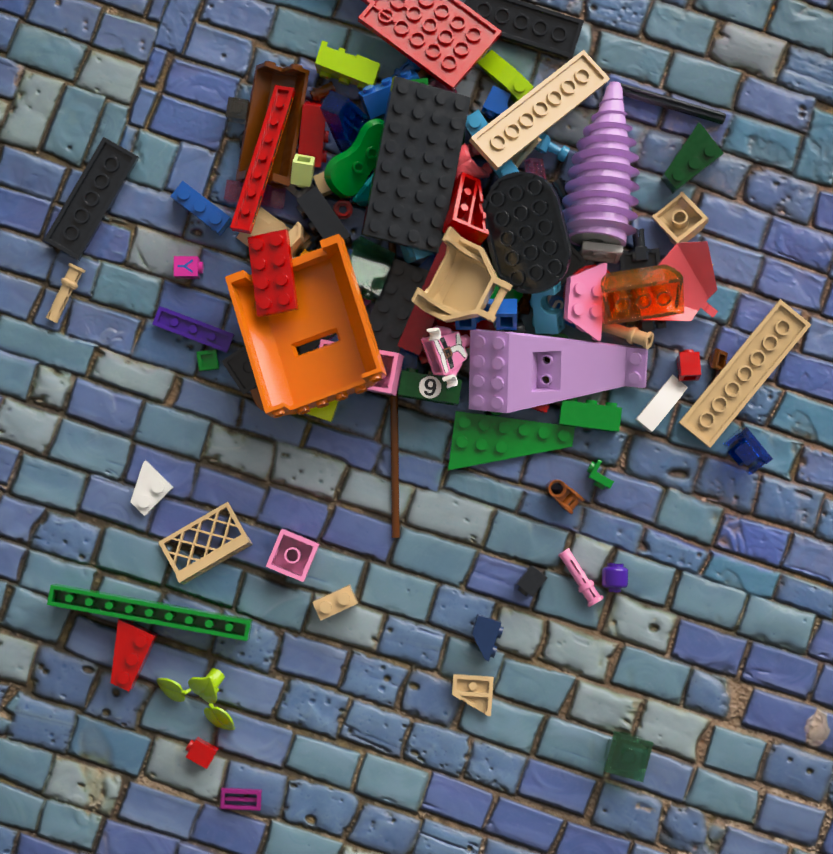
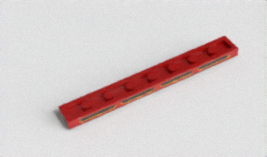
M279 85L274 87L230 228L232 231L252 233L296 93L292 87Z

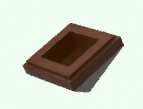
M715 348L708 358L711 368L721 371L726 364L728 353Z

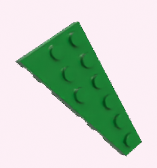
M456 411L448 470L572 447L575 427Z

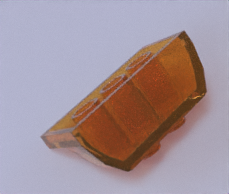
M668 265L606 273L601 279L603 324L611 325L684 314L682 274Z

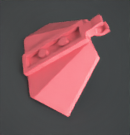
M707 241L676 243L665 258L660 261L638 289L641 320L692 321L700 308L712 318L718 313L715 308L706 302L718 290Z

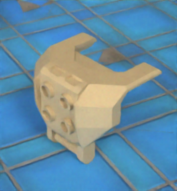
M450 226L442 238V241L447 245L446 254L430 286L425 291L417 287L411 301L421 310L446 323L482 317L494 323L497 318L495 315L507 291H510L513 285L497 277L485 250L481 246L464 239ZM495 286L500 287L488 312L484 311V308L486 307L493 291L495 290Z

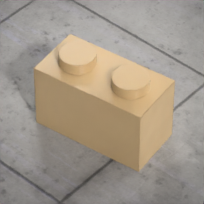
M349 584L314 600L312 603L321 621L358 604V601Z

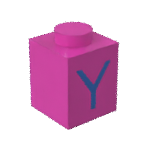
M174 256L173 276L176 279H200V274L204 272V263L200 262L198 256Z

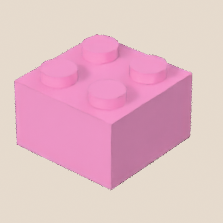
M281 529L266 567L304 582L320 544L288 530Z

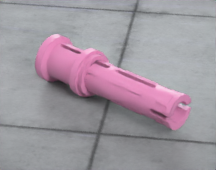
M569 548L558 555L578 584V591L584 595L588 602V607L593 606L604 598L602 595H599L594 587V582L587 578Z

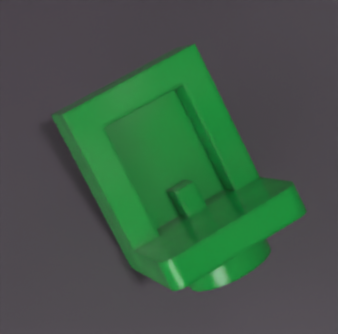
M599 459L596 462L592 461L586 471L589 473L587 477L595 481L593 485L602 490L605 487L610 489L614 481L597 472L602 461Z

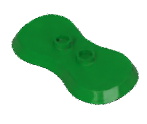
M375 118L366 122L350 148L334 156L328 162L324 171V178L328 187L338 197L349 199L357 195L366 183L368 176L374 170L384 120Z

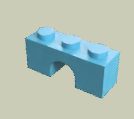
M561 281L550 290L532 294L530 305L533 308L532 324L535 327V334H559L565 328L563 309L553 308L547 300L548 295H555L561 290Z

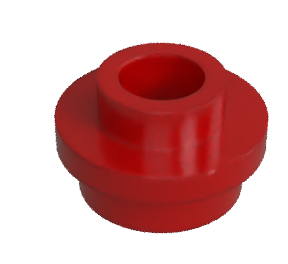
M339 200L334 204L333 211L339 219L345 220L352 215L353 207L349 201ZM341 207H346L347 211L345 213H340L339 209Z

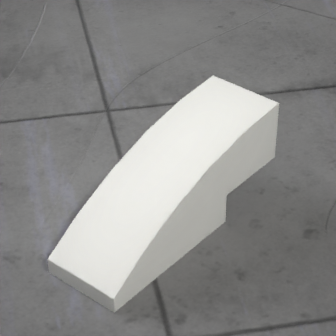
M672 374L635 420L647 431L653 432L688 387L681 381H678V378Z

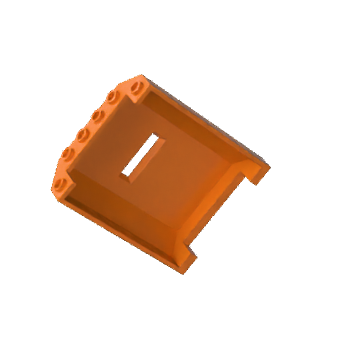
M339 234L320 240V249L292 259L299 310L259 317L256 310L252 274L249 275L246 271L241 270L225 277L265 414L270 417L279 418L285 415L306 414L314 407L322 408L328 406L331 401L345 400L350 394L364 393L367 391V388L374 386L387 375L344 239ZM334 333L337 334L339 341L298 355L296 347Z

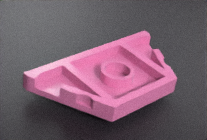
M607 263L597 264L595 267L567 277L563 318L569 323H573L580 331L586 332L594 341H601Z

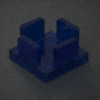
M747 427L738 429L723 443L727 447L738 440V443L728 451V454L738 466L744 464L748 466L756 461L746 471L748 475L753 474L773 459Z

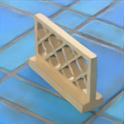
M229 502L224 503L158 542L173 568L178 582L183 585L253 545ZM227 508L230 513L228 522L218 520L220 512ZM204 521H214L211 532L200 530ZM217 523L227 525L224 536L214 534ZM230 526L237 527L241 535L234 539L227 537ZM188 530L196 531L193 543L183 540L185 532ZM199 533L210 535L207 546L196 544ZM213 536L223 538L221 547L217 549L210 547ZM171 540L178 541L176 553L168 551L165 544ZM182 543L192 545L189 556L179 554ZM196 546L205 548L204 556L200 559L193 558ZM178 556L188 559L186 567L180 571L176 566Z

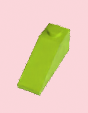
M492 49L477 62L502 90L511 94L510 99L514 103L534 88L519 71Z

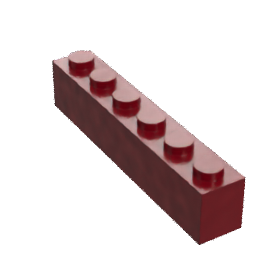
M443 241L424 282L423 291L430 286L446 254L447 245ZM415 305L397 346L422 357L426 352L421 339L430 336L427 329L433 328L436 325L439 326L437 324L438 318L426 313Z

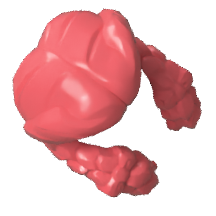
M464 143L461 145L455 180L461 172L478 179L488 178L493 172L488 163H485L483 167H479L471 159L474 155L480 154L472 144Z

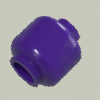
M607 563V566L602 569V585L609 588V592H621V588L628 586V569L623 567L624 564Z

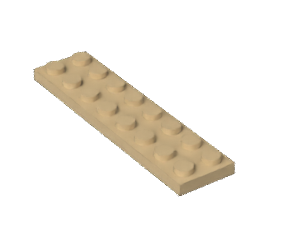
M583 50L473 135L469 142L497 171L608 83L610 78Z
M781 299L778 300L678 423L708 448H711L811 324Z

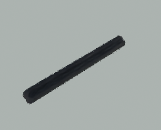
M621 83L623 96L718 124H723L726 114L723 112Z

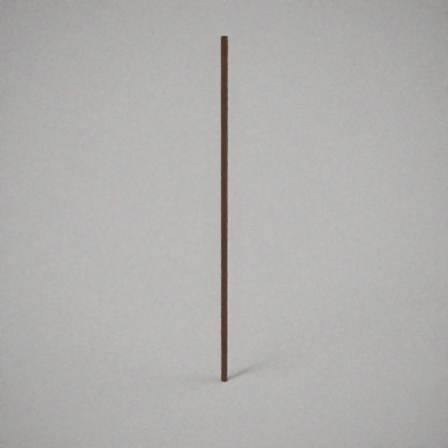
M388 242L389 268L392 257L396 258V244ZM397 389L396 396L390 395L392 538H400Z

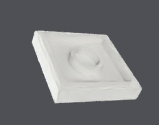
M583 241L579 253L585 260L617 264L623 253V246Z

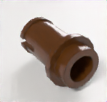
M329 81L320 87H312V90L309 92L314 102H321L320 99L335 94L336 90L332 81Z

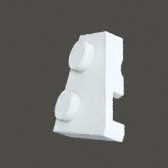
M145 460L130 502L146 516L174 487Z

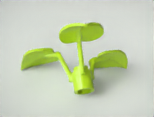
M212 668L206 677L190 678L188 681L190 688L187 690H182L181 685L171 679H156L163 693L176 702H183L185 700L184 695L193 691L209 703V708L206 707L204 709V714L213 725L224 730H235L234 722L230 715L223 709L213 705L218 699V687L225 679L224 674L220 670Z

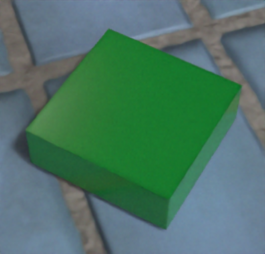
M217 349L197 352L199 372L219 369Z

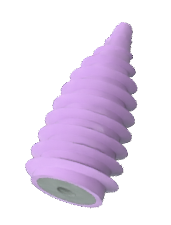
M610 82L606 87L603 99L599 103V110L591 117L593 124L583 129L585 137L576 144L579 151L571 159L575 166L571 167L568 171V176L571 180L565 184V191L568 195L562 199V204L566 208L563 210L570 243L581 247L583 241L622 245L625 247L627 236L637 232L636 228L629 225L628 222L638 218V215L629 210V208L639 203L637 198L630 195L631 192L640 189L637 183L631 181V178L638 176L640 172L630 165V163L638 161L639 156L629 150V148L636 146L637 142L628 137L627 132L633 130V128L626 124L625 116L628 114L624 111L623 88L619 82Z

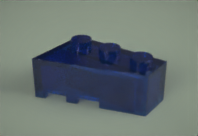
M331 90L320 107L340 152L350 148L355 142L362 126L371 120L349 98Z

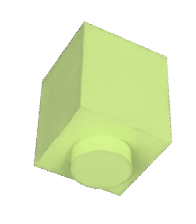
M295 154L292 162L290 184L300 188L311 186L315 157Z

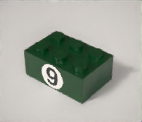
M406 368V371L402 370L398 397L458 406L462 380H459V376L456 375L458 380L457 386L447 389V381L444 382L441 376L433 375L432 371L422 374L418 373V369Z

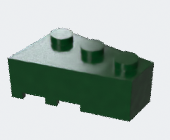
M700 122L696 125L661 177L672 194L724 154Z

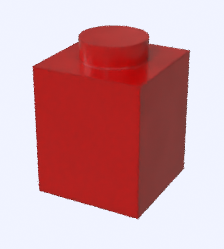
M691 349L679 352L677 356L678 381H698L700 379V352H694Z
M197 737L195 741L191 740L185 750L188 752L186 758L207 769L219 748Z

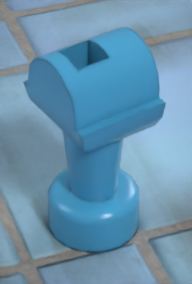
M545 133L539 136L542 140L535 147V150L546 154L547 151L558 155L557 159L564 162L570 148L565 145L560 148L551 142L550 137Z

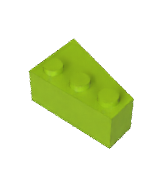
M322 40L315 61L316 71L320 77L328 80L334 78L339 83L347 86L353 84L362 91L368 85H376L381 69L380 63L358 54L354 56L345 53L346 49L341 47L338 50L327 47L328 42Z

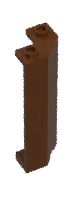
M265 61L262 64L256 65L236 181L245 182L274 87L279 85L292 87L296 93L267 184L276 189L290 186L292 162L295 157L302 108L310 73L302 65L293 63L290 66L281 68L271 61Z

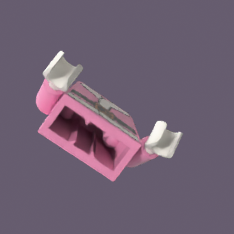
M436 325L433 328L427 329L430 336L422 338L421 341L433 375H445L442 380L444 382L447 381L448 389L458 384L456 375L463 365L462 362L467 359L465 347L470 345V337L467 334L461 336L458 331H452L448 327Z

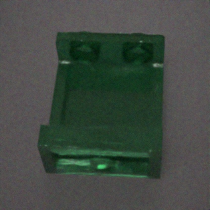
M359 236L352 243L351 248L353 251L350 261L362 298L374 300L380 296L396 253Z

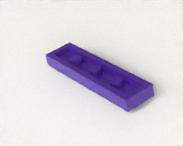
M159 306L152 323L154 326L228 353L235 336L233 333Z

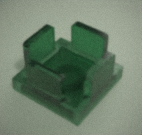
M613 731L612 738H609L606 747L603 771L643 782L654 742L623 731L621 733Z

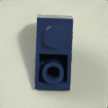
M478 614L472 635L484 659L489 661L490 657L494 658L496 654V638H501L504 627L501 626V621Z

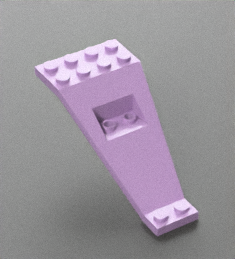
M482 329L470 330L469 409L510 413L624 386L645 388L648 350L639 346ZM545 356L549 357V363L545 361ZM544 376L549 378V382L544 380Z

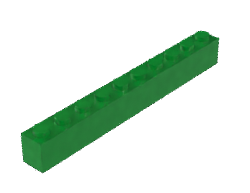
M52 584L50 586L47 605L243 641L250 639L253 619L61 584Z

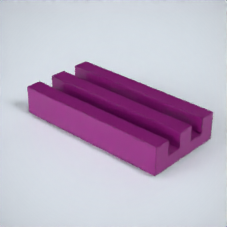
M221 788L220 809L261 811L262 789ZM225 793L257 795V797L225 796ZM225 801L257 802V805L225 804Z

